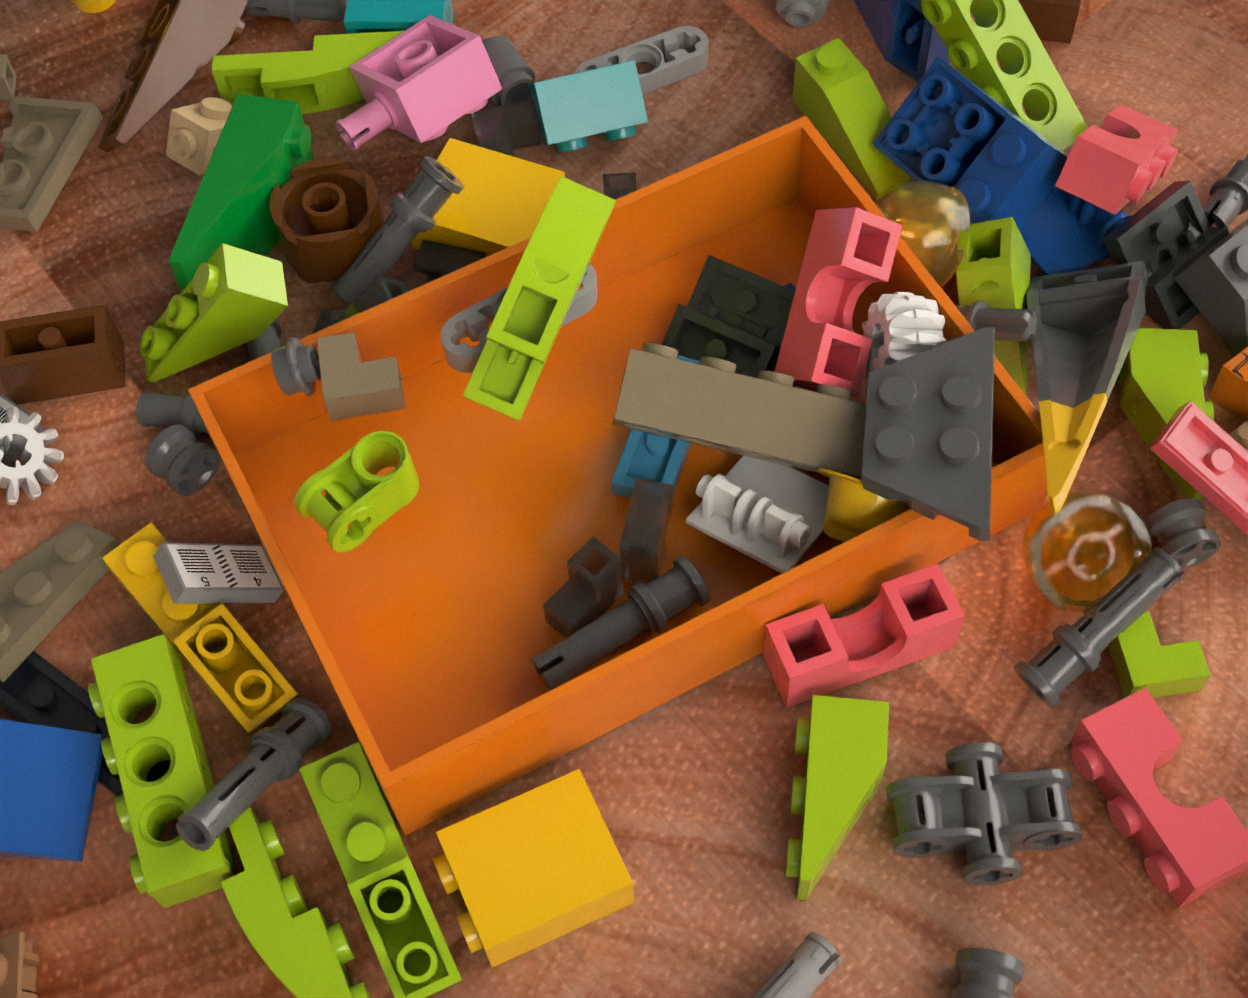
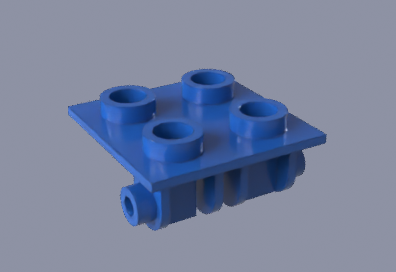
M1054 186L1019 231L1031 254V260L1044 275L1084 270L1110 257L1102 239L1131 216L1121 210L1116 214H1112Z

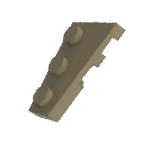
M14 96V100H10L8 109L13 115L11 127L3 129L1 138L5 153L3 162L0 163V228L38 232L103 119L95 103Z
M75 521L0 573L1 682L4 683L109 570L102 557L120 545L116 537Z

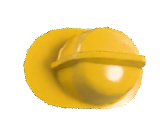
M823 468L817 469V472L830 478L825 509L826 514L823 523L824 532L829 537L846 542L911 509L902 501L887 500L863 489V483L860 479Z

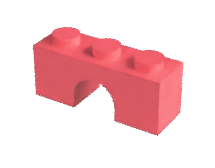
M1120 104L1107 114L1101 128L1092 125L1077 136L1055 186L1112 214H1116L1129 201L1137 204L1146 189L1150 191L1159 177L1163 179L1166 176L1178 153V149L1171 145L1179 130Z
M857 207L816 210L774 372L794 378V385L816 391L818 384H825L847 389L852 392V396H859L873 339L854 333L852 326L854 307L861 293L870 284L888 282L903 225Z
M938 564L881 583L876 599L865 608L851 615L830 619L824 604L765 624L763 657L786 708L811 700L813 695L822 696L955 648L965 615Z
M1144 688L1082 719L1069 744L1072 747L1071 756L1079 773L1087 781H1094L1108 801L1107 810L1115 827L1124 836H1131L1144 855L1145 869L1153 884L1162 893H1169L1180 908L1244 874L1248 870V832L1223 796L1200 807L1186 808L1173 804L1159 792L1153 779V772L1170 762L1183 740L1147 688Z

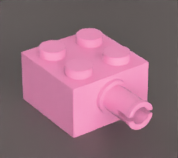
M429 15L349 67L366 104L344 119L338 120L335 126L337 131H345L340 134V137L352 151H356L362 144L388 127L419 143H423L443 135L448 125L464 114H470L483 108L487 104L488 98L502 90V87L480 35Z

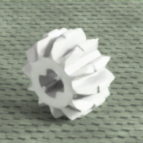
M894 292V294H882L877 302L871 303L868 309V320L862 323L863 336L873 339L866 365L867 378L869 377V372L948 341L943 338L942 330L945 325V318L939 315L936 300L926 299L923 296L914 295V293Z
M8 407L5 423L2 424L0 421V447L3 446L6 452L9 450L10 445L19 447L23 450L20 460L25 463V465L21 466L17 460L14 467L4 465L1 462L4 453L0 449V487L6 489L5 500L7 505H16L20 487H22L30 499L36 500L40 498L42 492L38 481L53 485L58 478V474L48 465L61 463L64 458L63 451L45 448L57 439V431L55 429H47L38 434L35 430L40 423L41 415L36 412L29 416L26 424L18 423L19 412L17 407Z

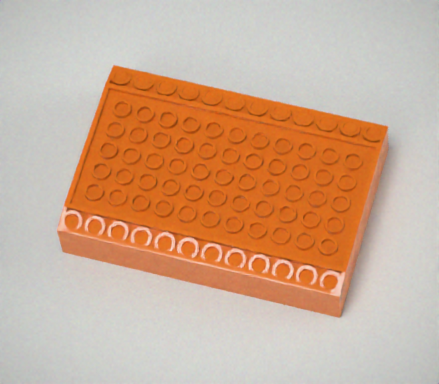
M803 116L616 199V204L590 261L597 277V302L589 312L560 328L520 422L463 397L472 373L459 372L447 363L441 342V330L445 322L452 316L509 286L530 238L300 339L304 346L312 345L318 353L317 338L355 332L362 362L396 356L402 377L406 409L330 421L323 401L321 380L315 381V392L310 396H307L305 392L290 396L286 395L281 390L274 375L271 361L272 352L188 389L221 462L405 836L763 653L765 624L824 604L831 618L878 594L881 583L935 565L979 542V540L969 536V527L939 514L935 520H932L909 509L846 542L829 537L823 532L796 566L781 574L686 524V518L703 500L696 495V489L702 477L706 474L712 477L717 474L726 476L744 456L693 443L691 444L668 509L612 493L611 482L632 430L612 424L630 349L642 351L644 343L662 345L678 304L688 305L708 255L782 286L791 282L796 287L816 210L857 207L887 219L807 116ZM901 236L899 237L888 282H875L866 287L855 304L852 316L854 333L864 335L862 323L868 320V309L871 303L877 302L882 294L909 292L914 293V295L923 296L926 299L936 300L939 315L945 318V325L942 330L943 338L948 341L975 331ZM492 322L488 323V327L490 328ZM468 337L459 341L460 343H467L471 348L480 344L479 341L472 342ZM996 357L994 358L990 536L1040 511L1047 495L1040 413ZM865 369L859 396H851V401L867 404V369ZM793 384V387L813 391ZM377 431L393 432L400 436L408 447L419 477L417 495L409 504L399 509L373 530L371 535L362 544L347 552H336L327 543V532L313 517H304L295 509L294 499L296 493L310 476L320 470H324L355 446L362 437ZM386 467L376 475L388 474L396 467ZM794 468L829 486L830 478L820 473ZM322 491L321 494H322L323 496H325V495H326L325 491ZM683 555L692 563L709 591L710 602L702 607L695 603L668 620L667 629L661 633L655 632L651 634L648 631L643 632L549 691L543 682V675H538L530 658L540 655L628 600L626 593L630 592V587L638 582L644 586L674 568L673 561Z

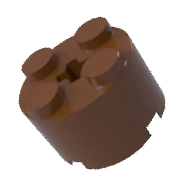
M319 158L299 164L290 171L292 178L285 182L281 188L278 183L270 197V213L284 255L290 266L298 273L299 278L307 283L338 281L374 233L385 222L376 185L372 177L364 169L363 174L351 168L349 161L340 158Z

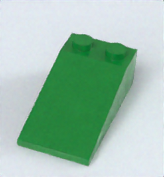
M237 94L168 261L181 292L193 279L198 266L203 262H207L222 243L265 257L278 243L279 237L270 213L272 191L278 183L281 188L285 182L292 178L290 171L304 162L314 160L311 148V130L308 125L304 124L298 102Z

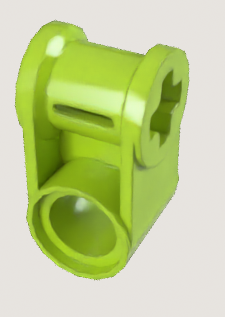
M388 431L371 432L362 437L355 446L324 470H320L310 476L302 484L294 499L295 509L304 517H313L327 532V543L336 552H347L362 544L371 535L373 530L399 509L409 504L417 495L419 477L407 445L400 436ZM386 467H396L388 474L376 475ZM322 491H325V493H326L325 496H323V495L321 494Z

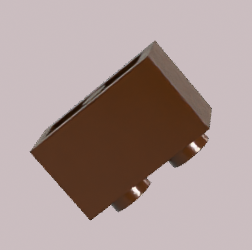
M105 305L0 321V381L17 405L126 387L124 342Z

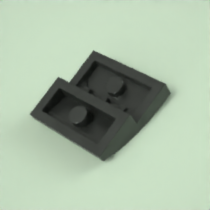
M1187 180L1173 182L1102 240L1115 265L1144 261L1147 276L1144 299L1146 310L1163 329H1181L1200 311L1174 277L1228 235L1229 230L1227 227H1210L1192 182Z
M708 255L688 305L678 304L662 345L678 350L679 356L695 359L700 362L702 357H713L730 361L736 364L735 373L758 378L759 371L761 370L774 372L795 291Z

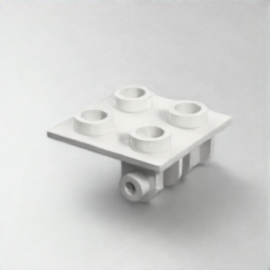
M743 456L726 476L717 474L712 477L706 474L698 483L696 495L703 500L686 518V524L782 574L794 568L824 532L823 523L826 514L825 509L829 486L790 466Z

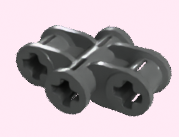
M967 743L948 750L945 754L946 764L949 769L954 770L955 776L909 777L894 781L886 787L887 800L894 804L898 836L892 841L894 853L908 858L966 853L968 864L962 868L964 882L968 884L995 885L1018 879L1023 874L1021 862L1013 858L1012 851L1060 849L1074 845L1082 840L1081 826L1073 823L1068 790L1073 787L1071 773L1062 769H1040L999 774L998 765L1003 761L1002 747L994 743Z

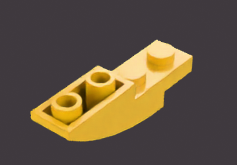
M150 522L102 557L108 569L141 607L145 616L161 635L165 634L184 663L250 736L281 712L288 702L298 698L299 695L223 603L174 604L153 557L162 542L168 543V541Z

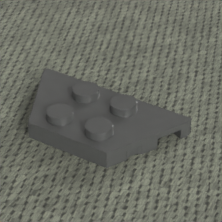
M984 327L869 372L862 462L863 489L887 500L902 501L911 510L932 520H935L939 514L969 527V536L979 541H990L995 327Z

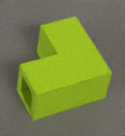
M1149 611L1144 612L1123 633L1121 632L1108 644L1124 698L1144 688H1147L1153 698L1201 691L1210 677L1199 640L1161 646Z

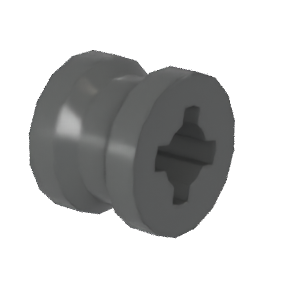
M177 424L162 430L153 439L146 451L144 464L155 476L160 478L167 477L170 488L177 494L189 496L200 491L209 483L217 470L219 455L208 444L203 442L196 443L194 433L187 427Z
M1195 498L1182 499L1162 506L1154 511L1144 523L1150 538L1158 540L1162 547L1161 549L1169 554L1182 569L1203 562L1215 554L1221 546L1215 530L1206 528L1203 522L1206 516L1205 510L1200 500Z
M964 948L958 950L955 968L960 974L959 986L951 991L950 998H1013L1015 985L1023 979L1025 965L1016 957L995 950L983 948Z

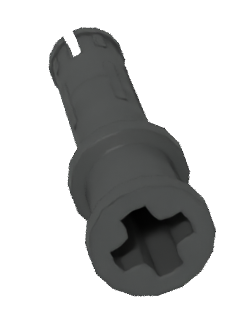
M429 156L423 158L421 161L423 169L404 193L397 192L392 198L393 203L391 207L393 211L389 214L386 221L374 233L346 272L334 283L333 289L349 304H354L357 308H360L372 290L384 278L420 231L426 232L434 227L436 224L434 216L453 193L460 194L464 189V185L459 178L434 158Z
M1155 547L1131 573L1118 582L1083 617H1080L1072 626L1067 623L1064 626L1059 625L1052 632L1054 639L1028 663L1020 661L1014 666L1015 672L1045 704L1054 708L1060 703L1059 694L1085 670L1092 673L1099 667L1098 662L1102 659L1100 653L1109 646L1108 644L1121 632L1123 633L1160 596L1185 576L1182 568L1164 550Z
M683 555L673 561L674 568L644 586L638 582L630 587V592L626 593L628 600L540 655L530 658L538 675H543V682L549 691L643 632L648 631L651 634L655 632L661 633L667 629L668 620L695 603L702 607L710 602L709 591L692 563Z
M296 698L288 702L281 711L280 720L271 728L260 729L254 734L250 740L248 754L223 776L192 808L178 818L179 821L176 823V828L183 841L196 850H208L214 844V841L274 781L292 778L301 768L302 758L311 749L316 750L323 747L332 736L330 719L324 710L308 699ZM305 718V721L301 724L299 719Z

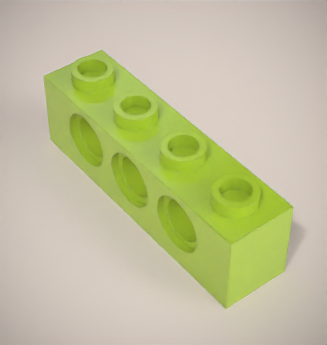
M920 0L923 14L934 25L947 48L951 64L974 84L1037 130L1062 151L1074 144L1077 136L1088 129L1086 122L1018 0ZM970 12L973 14L975 22L972 20ZM996 58H997V60H998L999 63H1000L1001 69L999 68V66H998V64H997ZM1022 105L1024 106V108H1025V110H1026V115H1025V113H1024V111H1023Z
M165 634L91 658L96 681L88 684V692L95 713L100 719H106L110 737L102 739L101 746L112 775L119 774L123 795L115 798V805L124 831L127 834L133 832L138 854L130 856L129 863L137 889L141 894L147 892L164 908L221 889V881L238 874L227 830L205 851L190 847L183 841L180 835L171 841H161L164 827L170 821L179 818L183 813L192 808L215 786L180 655ZM148 705H156L153 715L148 720L140 724H133V719L140 709ZM165 760L171 761L168 772L161 779L147 782V775L155 764Z

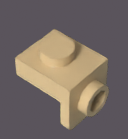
M208 97L202 99L201 102L172 109L166 155L197 175H204L213 154V148L216 147L232 105L223 99Z

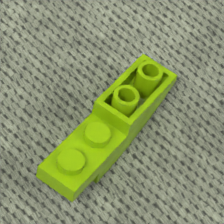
M404 31L314 35L313 50L216 55L213 56L212 73L221 99L229 102L231 105H233L237 94L296 101L299 103L302 115L326 111L364 100L349 67Z
M560 177L488 331L487 341L464 391V398L519 422L521 421L566 314L570 310L610 218L616 200L567 178Z
M356 742L299 768L394 997L427 998L462 981L360 743Z
M250 806L229 826L245 871L220 883L231 909L251 945L294 998H371L364 982L353 986L344 963L355 959L342 924L337 922L330 926L318 907L307 910L305 900L293 875L284 879L282 877L276 858L285 855L286 852L273 820L270 818L261 822Z

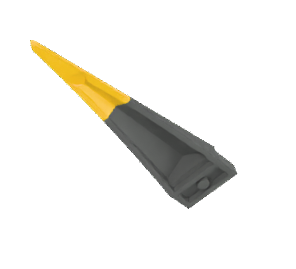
M1144 261L1032 277L1026 297L1028 309L1033 310L1037 315V333L1034 339H1032L1042 427L1047 492L1050 510L1054 514H1057L1062 509L1146 312L1144 299L1147 276Z

